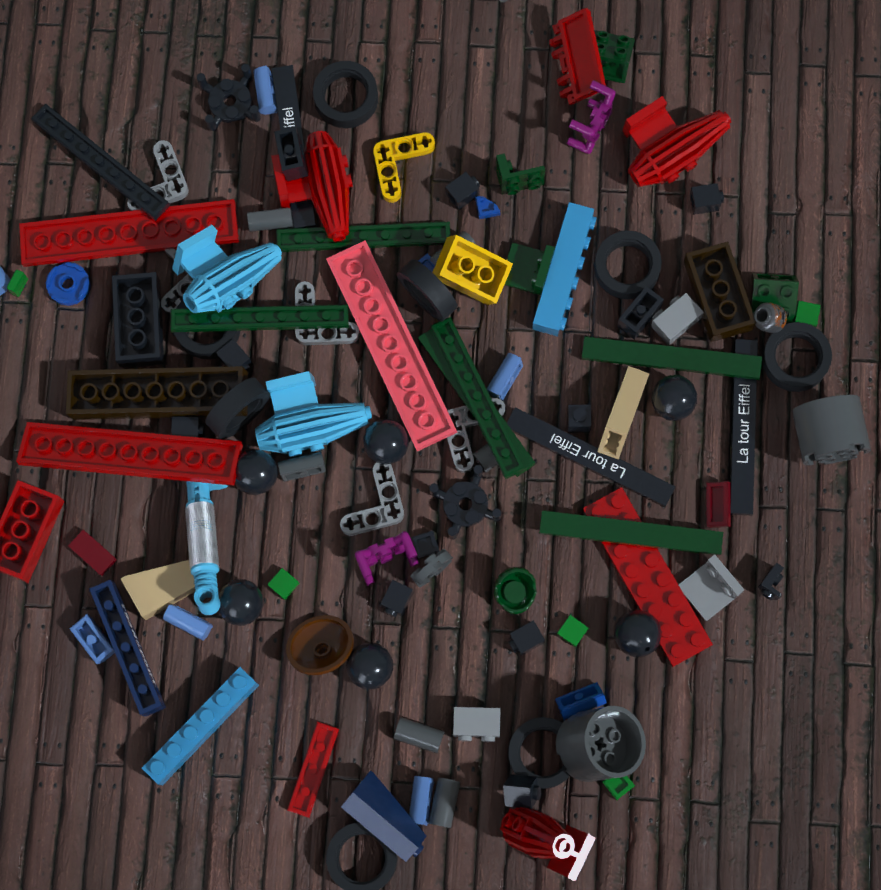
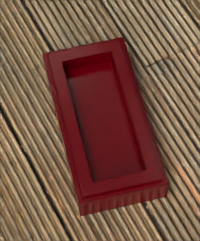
M729 481L706 483V527L708 528L731 527Z
M84 529L68 545L101 576L117 560Z

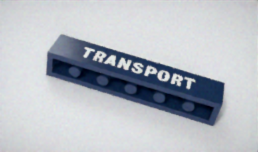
M108 580L90 588L140 715L147 717L165 709L166 706L116 583Z

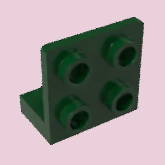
M594 30L605 80L625 83L635 39L629 38L626 35H615L606 31Z
M505 153L496 155V174L502 195H514L519 193L520 190H536L540 188L541 185H544L545 167L539 166L513 172L511 160H506Z
M512 243L507 261L513 263L504 285L542 295L555 247L546 245L545 251Z
M752 273L753 293L751 309L753 315L760 304L769 302L784 308L787 314L786 324L795 322L799 287L797 276Z

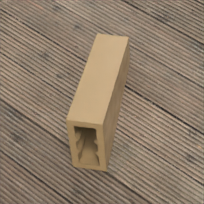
M628 366L598 448L599 453L619 459L649 373Z
M189 560L120 578L142 618L148 620L165 610L168 605L175 604L195 592L194 576L190 572Z

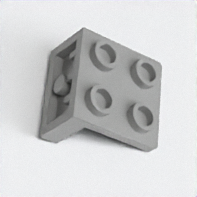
M713 555L703 566L679 584L685 597L705 621H708L744 591L716 555Z

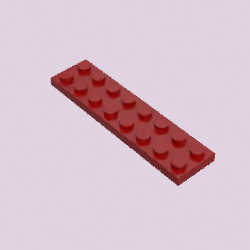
M622 487L582 509L585 516L642 522ZM600 541L639 610L649 612L658 620L662 631L659 645L672 668L713 645L657 548Z

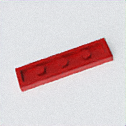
M317 722L287 811L310 818L340 729Z

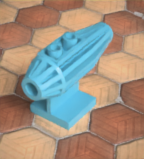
M213 225L179 243L172 270L177 275L187 271L193 278V281L183 294V301L186 307L193 313L217 311L219 313L225 308L227 310L232 308L238 300L248 298L253 293V287L281 261L282 252L279 246L269 242L227 256L215 243L218 230Z
M307 371L265 381L267 390L271 395L275 415L255 428V434L260 450L283 453L285 455L289 454V457L301 455L302 451L311 449V452L323 450V445H328V443L368 425L369 419H372L370 406L365 407L364 403L319 404L314 376Z

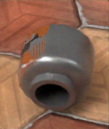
M769 302L762 303L754 312L755 325L762 331L769 333L779 332L786 324V311L780 305Z

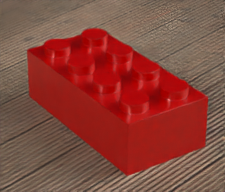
M17 481L0 519L1 573L29 583L65 502L60 496L22 481Z

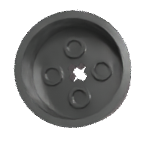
M839 395L821 398L801 404L792 410L804 465H814L813 461L824 463V465L858 458L857 455L861 451H864V454L871 451L859 396Z
M607 706L572 715L561 724L556 738L557 754H560L561 760L566 767V772L573 778L584 782L621 778L632 774L640 766L646 749L645 734L639 720L630 711L619 706Z

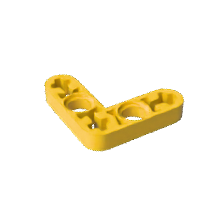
M419 133L384 140L374 146L373 152L382 196L387 202H397L401 197V186L395 161L432 153L435 148V139L430 133ZM422 140H427L428 147L424 148ZM413 141H416L417 150H414ZM407 143L411 148L408 152L403 153L399 151V145ZM381 148H385V151H387V161L383 162L382 154L380 153ZM390 167L394 172L391 176L385 177L381 173L382 169ZM392 182L393 190L395 191L394 196H390V193H387L389 192L388 183Z

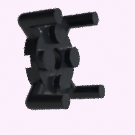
M248 64L241 66L243 77L239 82L223 79L214 87L207 83L203 73L197 75L200 88L209 93L208 104L214 118L212 115H207L205 121L210 131H215L221 122L231 123L232 121L243 120L245 117L255 122L261 120L259 109L256 105L252 106L251 95L246 87L252 79L251 69ZM232 97L236 99L235 104L232 106L224 104L227 98Z
M480 465L474 467V474L470 482H457L447 492L440 490L435 483H432L429 487L430 494L433 497L443 500L444 512L449 521L453 523L452 527L448 529V537L451 540L457 538L461 527H470L478 524L484 517L496 522L501 520V510L498 508L494 510L488 509L487 495L478 486L483 476V468ZM469 499L472 502V507L469 510H462L459 507L461 500Z

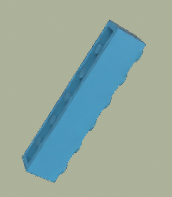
M569 202L533 321L532 330L558 336L560 330L564 331L567 322L564 314L566 310L570 311L573 298L570 297L571 290H576L579 281L576 273L578 269L582 270L585 257H582L584 249L588 250L591 237H588L589 229L594 230L597 217L593 216V208Z
M239 667L142 769L158 785L163 786L251 695L259 684L244 669Z

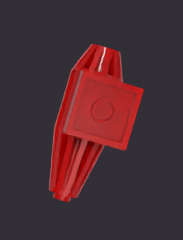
M661 96L627 118L622 132L627 138L631 136L641 150L628 168V173L638 187L659 183L662 185L665 182L670 184L680 177L679 173L686 170L689 172L698 165L697 161L730 129L731 119L725 111L722 113L718 110L677 126L665 109L667 102Z
M316 131L307 136L304 148L308 171L307 177L287 181L281 169L279 154L271 156L281 209L290 208L289 203L311 199L328 238L338 242L346 239V236L349 234V188L353 187L351 175H346L345 168L348 167L346 154L342 155L341 148H338L326 131Z
M524 807L510 808L508 813L504 815L500 828L505 841L511 847L534 858L551 859L547 868L573 881H576L595 840V837L568 825L564 830L551 816Z

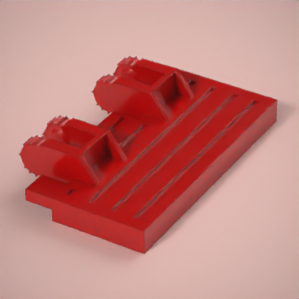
M584 8L553 25L554 34L558 36L549 40L550 47H557L563 44V47L556 49L551 55L553 59L560 60L562 73L566 74L557 80L558 86L571 84L570 87L559 92L561 98H568L569 105L599 93L590 89L593 80L606 86L591 12L589 9Z

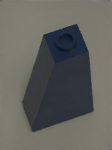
M370 770L341 808L405 862L412 855L416 858L424 848L422 842L426 838L425 833Z

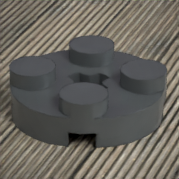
M442 549L436 555L432 554L424 561L426 566L422 569L418 568L410 577L421 588L430 582V578L439 575L452 562L451 559L453 557L448 551Z

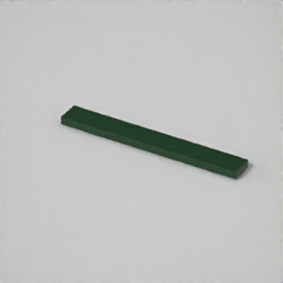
M450 221L349 226V234L346 236V239L338 242L328 238L324 227L276 229L277 245L281 252L348 249L365 240L369 248L444 245L447 237H450Z
M348 305L232 307L228 310L225 308L219 313L217 311L193 313L188 308L170 309L171 332L349 328Z
M451 317L446 318L443 322L440 321L431 325L436 340L504 478L508 479L525 471L526 468Z
M432 329L428 330L418 337L419 342L473 415ZM500 415L526 468L525 471L536 465L535 461ZM525 471L516 474V477H518L519 475H521V474L524 473Z
M584 337L582 360L756 380L760 379L762 356Z
M542 511L539 534L711 555H721L723 532L551 511Z

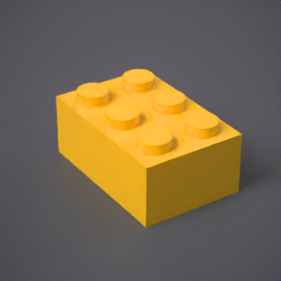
M458 235L447 237L432 273L443 284L486 305L497 304L513 263Z

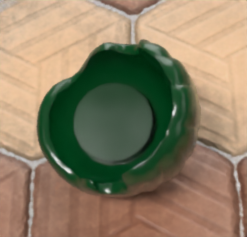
M522 567L505 569L499 574L494 585V598L496 602L511 614H521L528 610L537 593L536 580L533 574Z

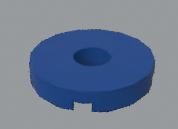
M65 262L51 269L47 275L46 288L55 302L60 305L70 306L81 302L89 293L90 279L83 267L76 263ZM66 279H72V287L68 289L63 288V282Z

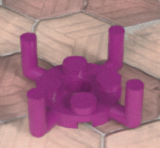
M594 80L590 85V89L605 95L604 100L601 99L600 102L593 99L589 100L587 106L593 109L590 115V119H592L590 125L586 126L573 119L569 125V128L582 133V137L587 142L585 144L573 137H570L567 145L586 154L592 152L596 141L601 135L598 134V131L600 132L605 127L612 114L613 107L611 106L616 95L615 90Z
M403 531L395 537L385 539V543L380 545L376 543L366 549L355 552V558L367 586L375 583L370 566L378 563L379 560L381 564L393 560L394 554L397 555L405 552L411 567L419 564L416 557L417 552L408 532Z

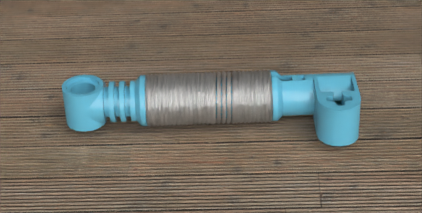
M186 481L188 502L185 506L189 566L190 572L194 576L195 584L194 600L202 614L212 615L219 610L221 603L217 588L219 557L214 504L210 500V491L224 489L229 485ZM212 598L208 603H203L204 599Z

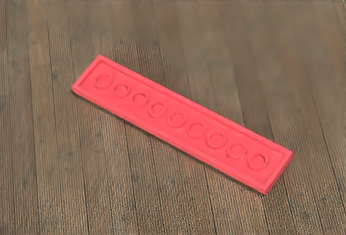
M366 240L326 258L416 450L420 451L458 433Z

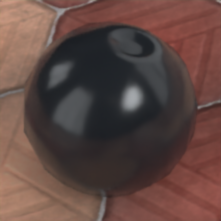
M670 375L657 382L652 391L651 401L655 412L662 418L669 421L685 419L692 414L697 404L698 394L694 384L686 377Z
M382 419L373 422L366 429L363 445L370 459L376 463L387 465L402 459L407 452L409 439L405 428L399 422L392 419Z
M250 449L242 452L236 467L235 485L237 488L250 495L263 494L271 489L278 476L277 465L272 456L259 449Z
M234 579L226 583L219 590L218 597L221 604L218 612L228 623L244 626L255 621L261 614L264 604L263 594L253 582L245 579Z
M632 610L623 614L618 619L614 631L617 646L625 654L639 658L645 657L657 649L662 634L658 620L649 612L642 610Z
M375 642L362 643L352 650L347 659V674L351 682L365 690L377 689L383 686L391 677L393 659L389 651L382 645Z

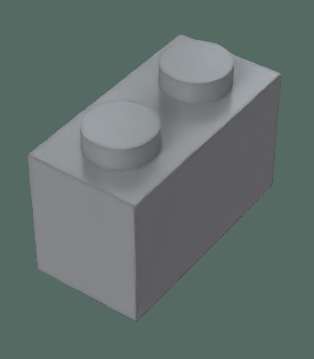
M687 293L682 297L676 296L670 301V307L665 311L663 309L659 310L652 317L654 320L651 327L668 346L703 316L704 312Z
M454 707L453 736L458 737V741H472V737H481L483 742H495V738H500V708Z

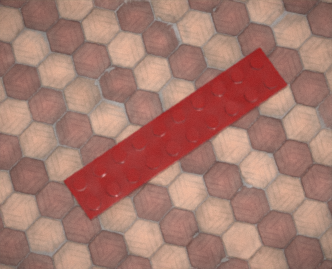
M235 199L169 206L156 221L142 210L19 223L21 264L23 267L160 252L166 249L177 250L179 243L210 225H213L218 230L215 239L217 245L239 243Z
M27 422L16 462L22 466L234 486L237 462L242 453L243 444L242 441Z

